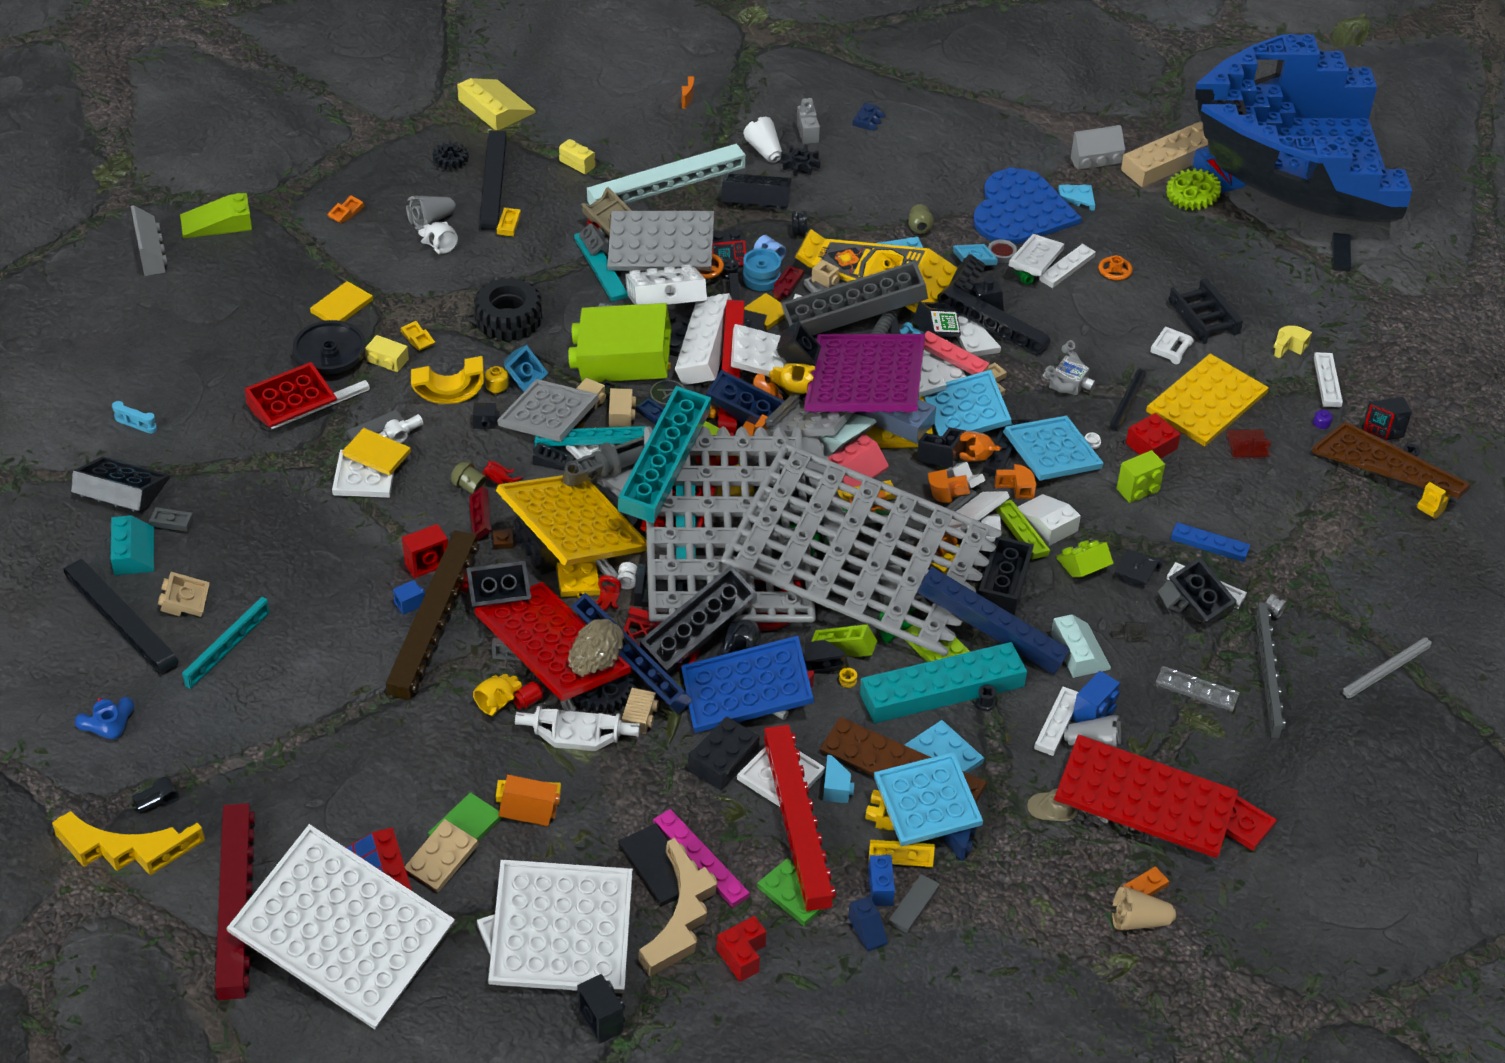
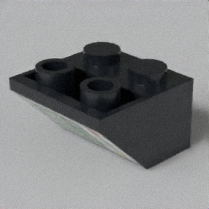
M919 302L913 321L919 325L920 329L949 339L961 336L957 311L947 303Z

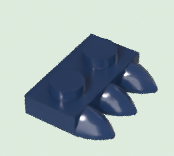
M864 103L853 119L852 126L866 130H877L878 128L875 124H881L882 122L879 118H885L886 116L879 110L878 106Z

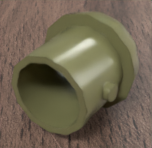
M917 204L910 210L908 225L913 232L925 234L933 227L934 217L927 206Z
M466 461L458 463L451 473L452 483L457 488L462 487L472 494L480 487H484L487 481L485 475L474 469L473 463Z

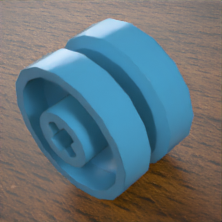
M756 248L746 253L743 258L744 284L756 291L774 289L775 282L781 276L780 256L775 251L766 248Z

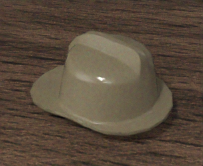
M1057 789L1051 790L1049 793L1033 795L1027 804L1028 811L1035 818L1061 822L1073 820L1077 816L1078 809L1055 801Z

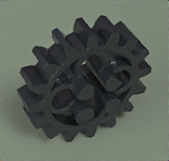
M451 141L448 144L442 142V146L437 145V148L433 149V160L435 164H438V167L444 166V169L450 167L452 170L453 167L458 169L459 165L464 166V162H468L469 151H467V147H464L463 144L458 145V142L454 144Z

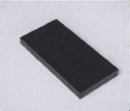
M655 823L618 840V845L658 904L662 907L678 899L679 891L674 867L666 854L668 840Z

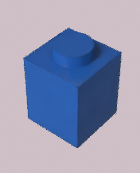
M414 580L393 589L394 603L404 615L420 607L425 591Z

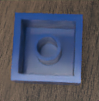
M1099 671L1077 693L1072 721L1078 723L1112 715L1117 708L1116 700L1120 695V682Z

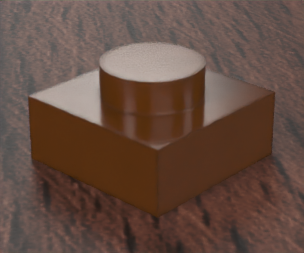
M512 529L493 530L494 550L513 548Z

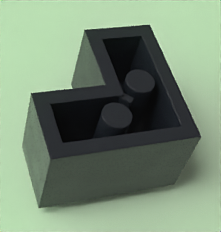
M949 427L943 436L924 433L918 441V461L953 468L960 459L959 453L966 451V441H960V436L966 430Z

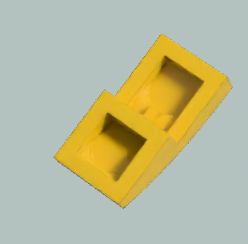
M417 321L401 327L400 332L417 350L421 351L435 344L426 329L423 330Z

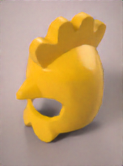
M788 363L783 368L773 367V370L769 372L771 381L777 383L779 387H784L790 392L805 394L807 393L809 382L814 379L811 372L815 371V366Z
M503 674L498 677L494 675L484 680L475 688L473 697L483 712L494 716L510 700L514 699L513 694L522 687V683L518 681L517 676L509 677V675Z

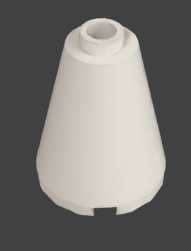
M760 117L758 118L759 121L755 123L753 121L750 122L743 132L745 139L768 162H778L781 159L782 150L771 118Z

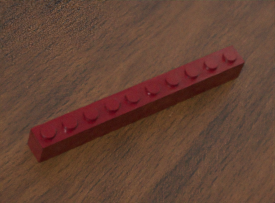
M249 803L223 805L215 990L218 1000L246 998V989H250V977L246 975V972L251 968L250 956H247V951H251V947L227 931V927L249 901V895H253V884L250 882V877L254 876V870L250 860L254 859V847L251 846V842L255 841L254 829H251V825L255 824V812H251Z

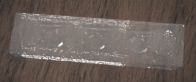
M1162 666L1155 684L1232 712L1240 694L1238 691Z

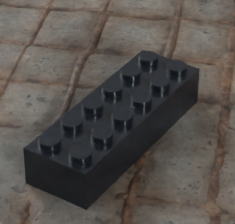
M730 565L640 640V647L669 675L756 602L758 594Z

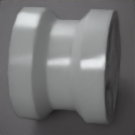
M1274 594L1270 595L1266 601L1267 611H1270L1274 617L1279 618L1287 605V601L1277 599V596Z

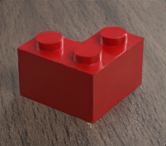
M755 915L717 935L716 950L740 982L759 972L760 957L756 951L766 946L767 931Z

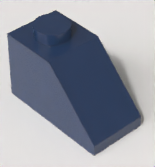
M870 896L851 902L848 919L866 950L869 952L887 945L888 941L880 913Z

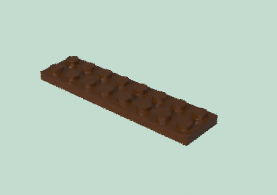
M839 717L820 747V753L826 756L832 755L836 760L873 777L874 772L932 758L842 717ZM962 771L975 803H977L987 786V782Z

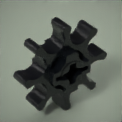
M807 144L804 145L803 149H795L793 145H790L789 153L781 152L782 169L792 168L794 176H797L799 171H806L808 175H812V167L820 168L821 166L819 151L809 152Z

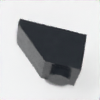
M826 640L805 643V663L808 671L818 673L849 668L844 651Z

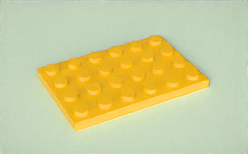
M1210 353L1147 406L1146 411L1150 414H1158L1173 428L1205 447L1266 395L1269 387Z

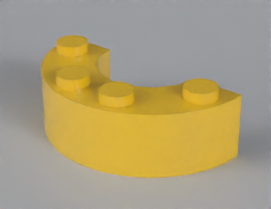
M483 356L465 359L463 369L451 376L436 374L429 366L411 369V385L415 392L422 398L438 404H454L466 401L477 394L484 382Z

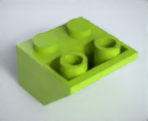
M1098 540L1082 541L1078 543V547L1065 548L1061 554L1056 555L1057 560L1072 577H1083L1114 564L1107 542H1099Z

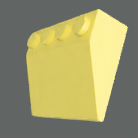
M470 78L457 84L458 100L494 130H500L536 113L535 109L496 79Z

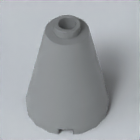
M414 195L408 198L407 201L410 200L409 205H406L409 222L416 226L414 227L415 229L420 230L424 228V225H431L453 214L456 206L450 197Z
M1111 715L1069 724L1068 728L1064 730V740L1068 741L1069 745L1074 746L1079 734L1117 748V744H1121V722L1118 721L1120 716Z

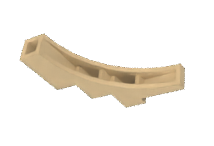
M675 838L667 841L666 854L674 867L678 880L679 899L675 912L665 929L653 941L639 949L638 960L649 977L695 952L697 939L691 930L705 923L707 909L701 901L713 896L717 887V879L714 874L709 873L706 867L698 871L696 863L688 858L684 846L681 843L679 844Z

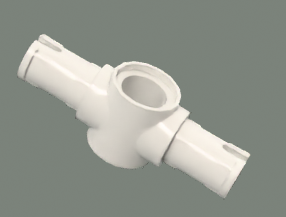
M419 414L400 422L393 419L387 422L385 429L379 434L402 443L407 439L411 430L423 425V420Z

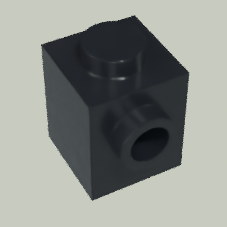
M474 403L473 429H496V421L500 418V410H496V403Z

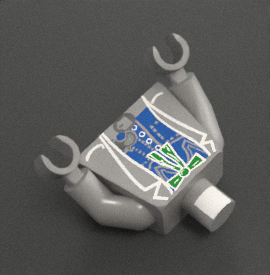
M1069 340L1062 346V351L1069 354V356L1066 355L1056 369L1049 365L1045 369L1043 377L1047 380L1050 379L1049 388L1057 390L1059 393L1078 395L1082 388L1092 391L1096 381L1088 378L1090 369L1084 365L1077 353L1073 352L1075 343L1072 340Z

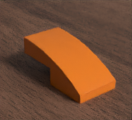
M688 76V86H682V109H685L692 101L694 95V76Z
M350 195L342 205L337 203L327 215L331 219L343 223L355 216L365 205L361 200Z

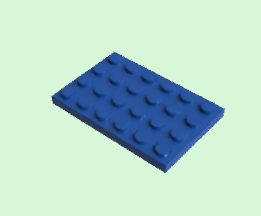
M799 636L681 665L686 693L692 699L689 703V709L695 733L714 729L726 716L735 722H741L815 703Z

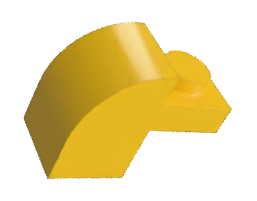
M1429 482L1425 487L1422 499L1417 504V509L1433 518H1437L1446 509L1450 496L1445 495V490Z

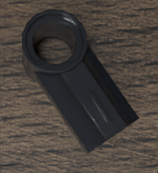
M162 777L154 782L153 787L132 796L138 812L142 813L161 803L163 805L173 804L179 798V793L168 777Z

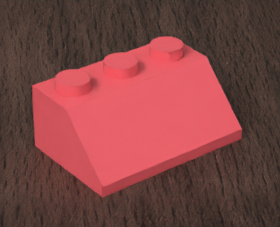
M864 433L828 457V460L871 478L877 477L889 468L877 442ZM846 475L842 483L852 487L860 486L862 483Z

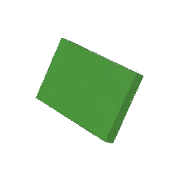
M470 792L428 832V838L445 819L479 841L503 817L498 816L499 811Z

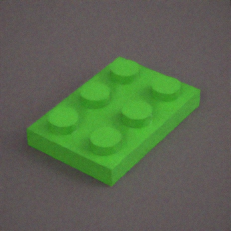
M788 858L757 883V888L804 927L824 910L806 911L795 865Z

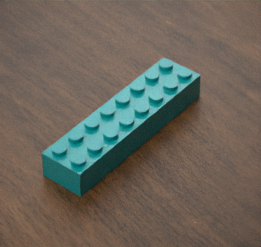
M675 386L618 497L619 512L655 523L710 413L711 397Z
M1012 642L863 677L861 678L860 695L875 724L977 699L980 697L978 690L982 685H992L997 693L1022 688L1025 686L1027 670Z

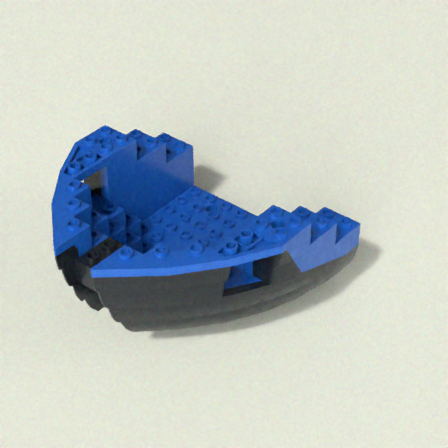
M1288 34L1279 35L1240 51L1222 61L1197 82L1195 100H1198L1197 106L1201 122L1203 123L1204 136L1208 139L1210 153L1215 156L1218 166L1223 171L1263 194L1313 213L1368 222H1395L1403 219L1408 208L1412 188L1405 169H1385L1369 121L1377 90L1371 68L1348 67L1343 51L1319 50L1314 35ZM1257 60H1278L1276 73L1254 80L1258 65Z

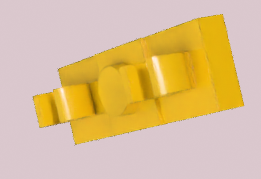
M870 840L869 857L870 855H891L892 864L933 867L935 845L913 843L901 847L899 841Z

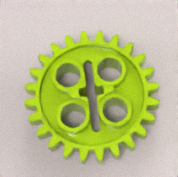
M1196 168L1193 171L1187 169V172L1181 170L1180 174L1175 173V177H1170L1167 186L1169 201H1173V205L1179 204V208L1185 206V210L1191 207L1192 211L1195 207L1201 210V206L1207 208V204L1212 206L1213 201L1217 202V198L1220 197L1221 193L1218 177H1214V173L1209 174L1208 170L1202 172V169L1196 171Z

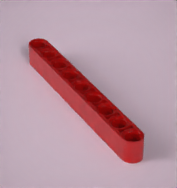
M727 300L722 370L740 379V369L731 367L732 337L734 325L743 326L745 300ZM719 406L718 428L724 426L729 433L733 432L735 435L737 420Z

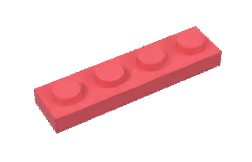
M930 331L925 333L924 350L972 375L988 369L989 363Z

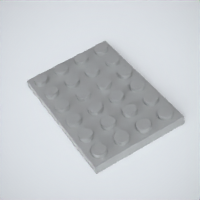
M612 211L608 271H647V269L657 268L658 271L664 270V267L673 266L675 269L681 268L682 265H692L697 271H712L714 211Z

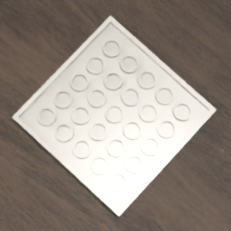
M501 860L488 984L577 990L578 984L602 973L605 980H609L612 983L614 993H624L632 869Z

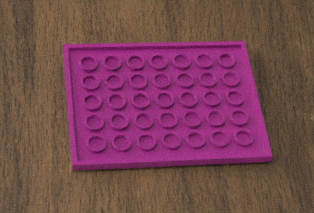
M818 334L817 342L821 345V349L815 365V371L811 372L814 379L808 384L805 411L813 413L820 411H829L831 413L838 411H848L850 413L857 411L869 413L875 411H885L887 413L894 411H904L906 413L917 411L925 334Z

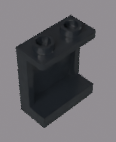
M638 564L634 590V606L648 607V573L646 572L645 564ZM656 580V591H668V580ZM675 580L676 591H687L683 590L684 587H688L687 580Z

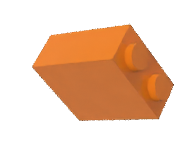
M507 775L498 816L549 826L550 818L555 819L560 794L556 793L558 785Z

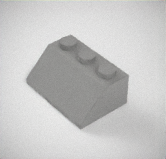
M1121 125L1074 132L1070 158L1077 170L1122 163L1125 145Z

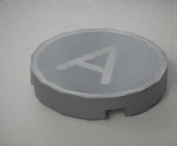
M661 380L651 387L650 399L665 408L675 386L684 389L685 387L674 380Z

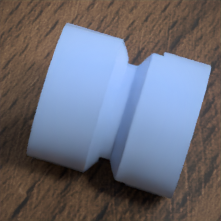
M767 235L761 236L754 245V249L766 248L775 251L780 256L781 261L786 254V248Z

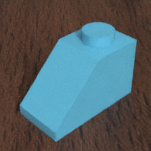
M827 755L823 801L848 803L849 795H853L854 783L850 782L851 773L832 755Z

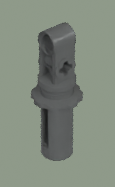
M644 436L615 447L606 442L601 445L600 451H595L591 455L568 462L565 465L562 477L563 483L567 486H576L597 477L607 476V474L611 475V477H618L621 474V468L637 462L644 448Z

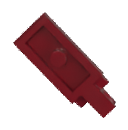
M787 266L774 284V299L781 302L784 296L788 297L804 276V271Z

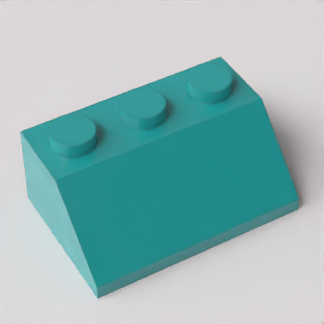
M132 515L111 517V564L114 576L154 572V527Z

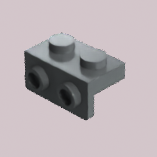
M590 223L579 233L580 238L593 256L600 250L608 254L609 238L606 237L607 234L601 227L597 228Z

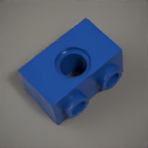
M870 855L868 866L870 897L875 906H893L895 887L891 855Z

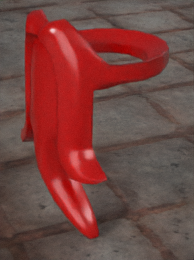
M488 461V465L482 472L487 477V480H492L497 484H504L503 482L512 483L523 479L522 477H509L507 474L513 473L514 468L508 470L495 461Z
M603 575L598 580L601 593L595 603L604 612L609 609L611 604L613 609L616 610L619 608L616 603L620 595L621 583L613 576ZM610 581L614 583L616 587H613L611 585L603 586L602 582Z

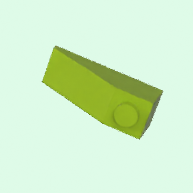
M868 624L816 630L811 641L826 640L844 651L845 655L851 657L871 656L877 643Z

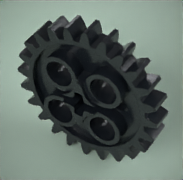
M628 673L603 684L601 698H598L600 685L576 695L572 699L575 698V704L580 703L581 709L587 706L588 712L592 709L596 710V714L600 710H603L606 714L607 709L615 712L616 706L622 709V703H627L631 689L635 688L633 673Z

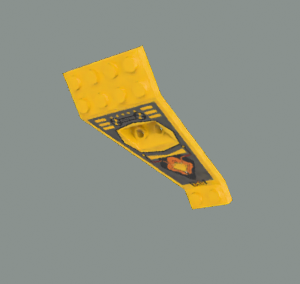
M812 229L808 231L795 256L796 259L810 268L815 267L821 260L838 267L840 279L846 282L916 261L926 284L928 299L919 302H938V294L950 284L957 270L956 266L928 248L825 239ZM919 302L905 307L916 313Z

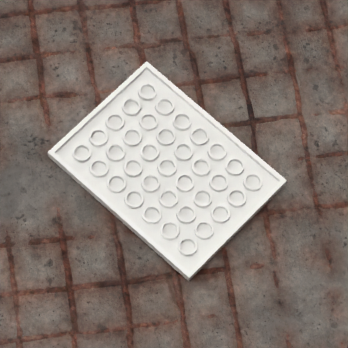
M309 824L230 923L227 931L376 1030L454 924L455 919Z

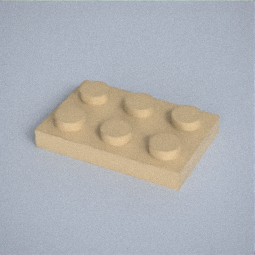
M444 819L405 865L406 873L439 893L479 845V842Z

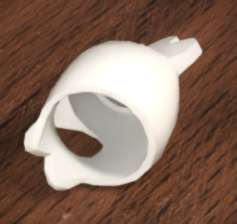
M447 222L427 224L418 231L419 235L424 237L421 243L431 245L438 254L450 252L458 241L455 230Z

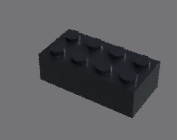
M996 537L994 541L996 549L990 554L989 564L986 566L978 594L1015 615L1032 560L1034 544L1005 537Z

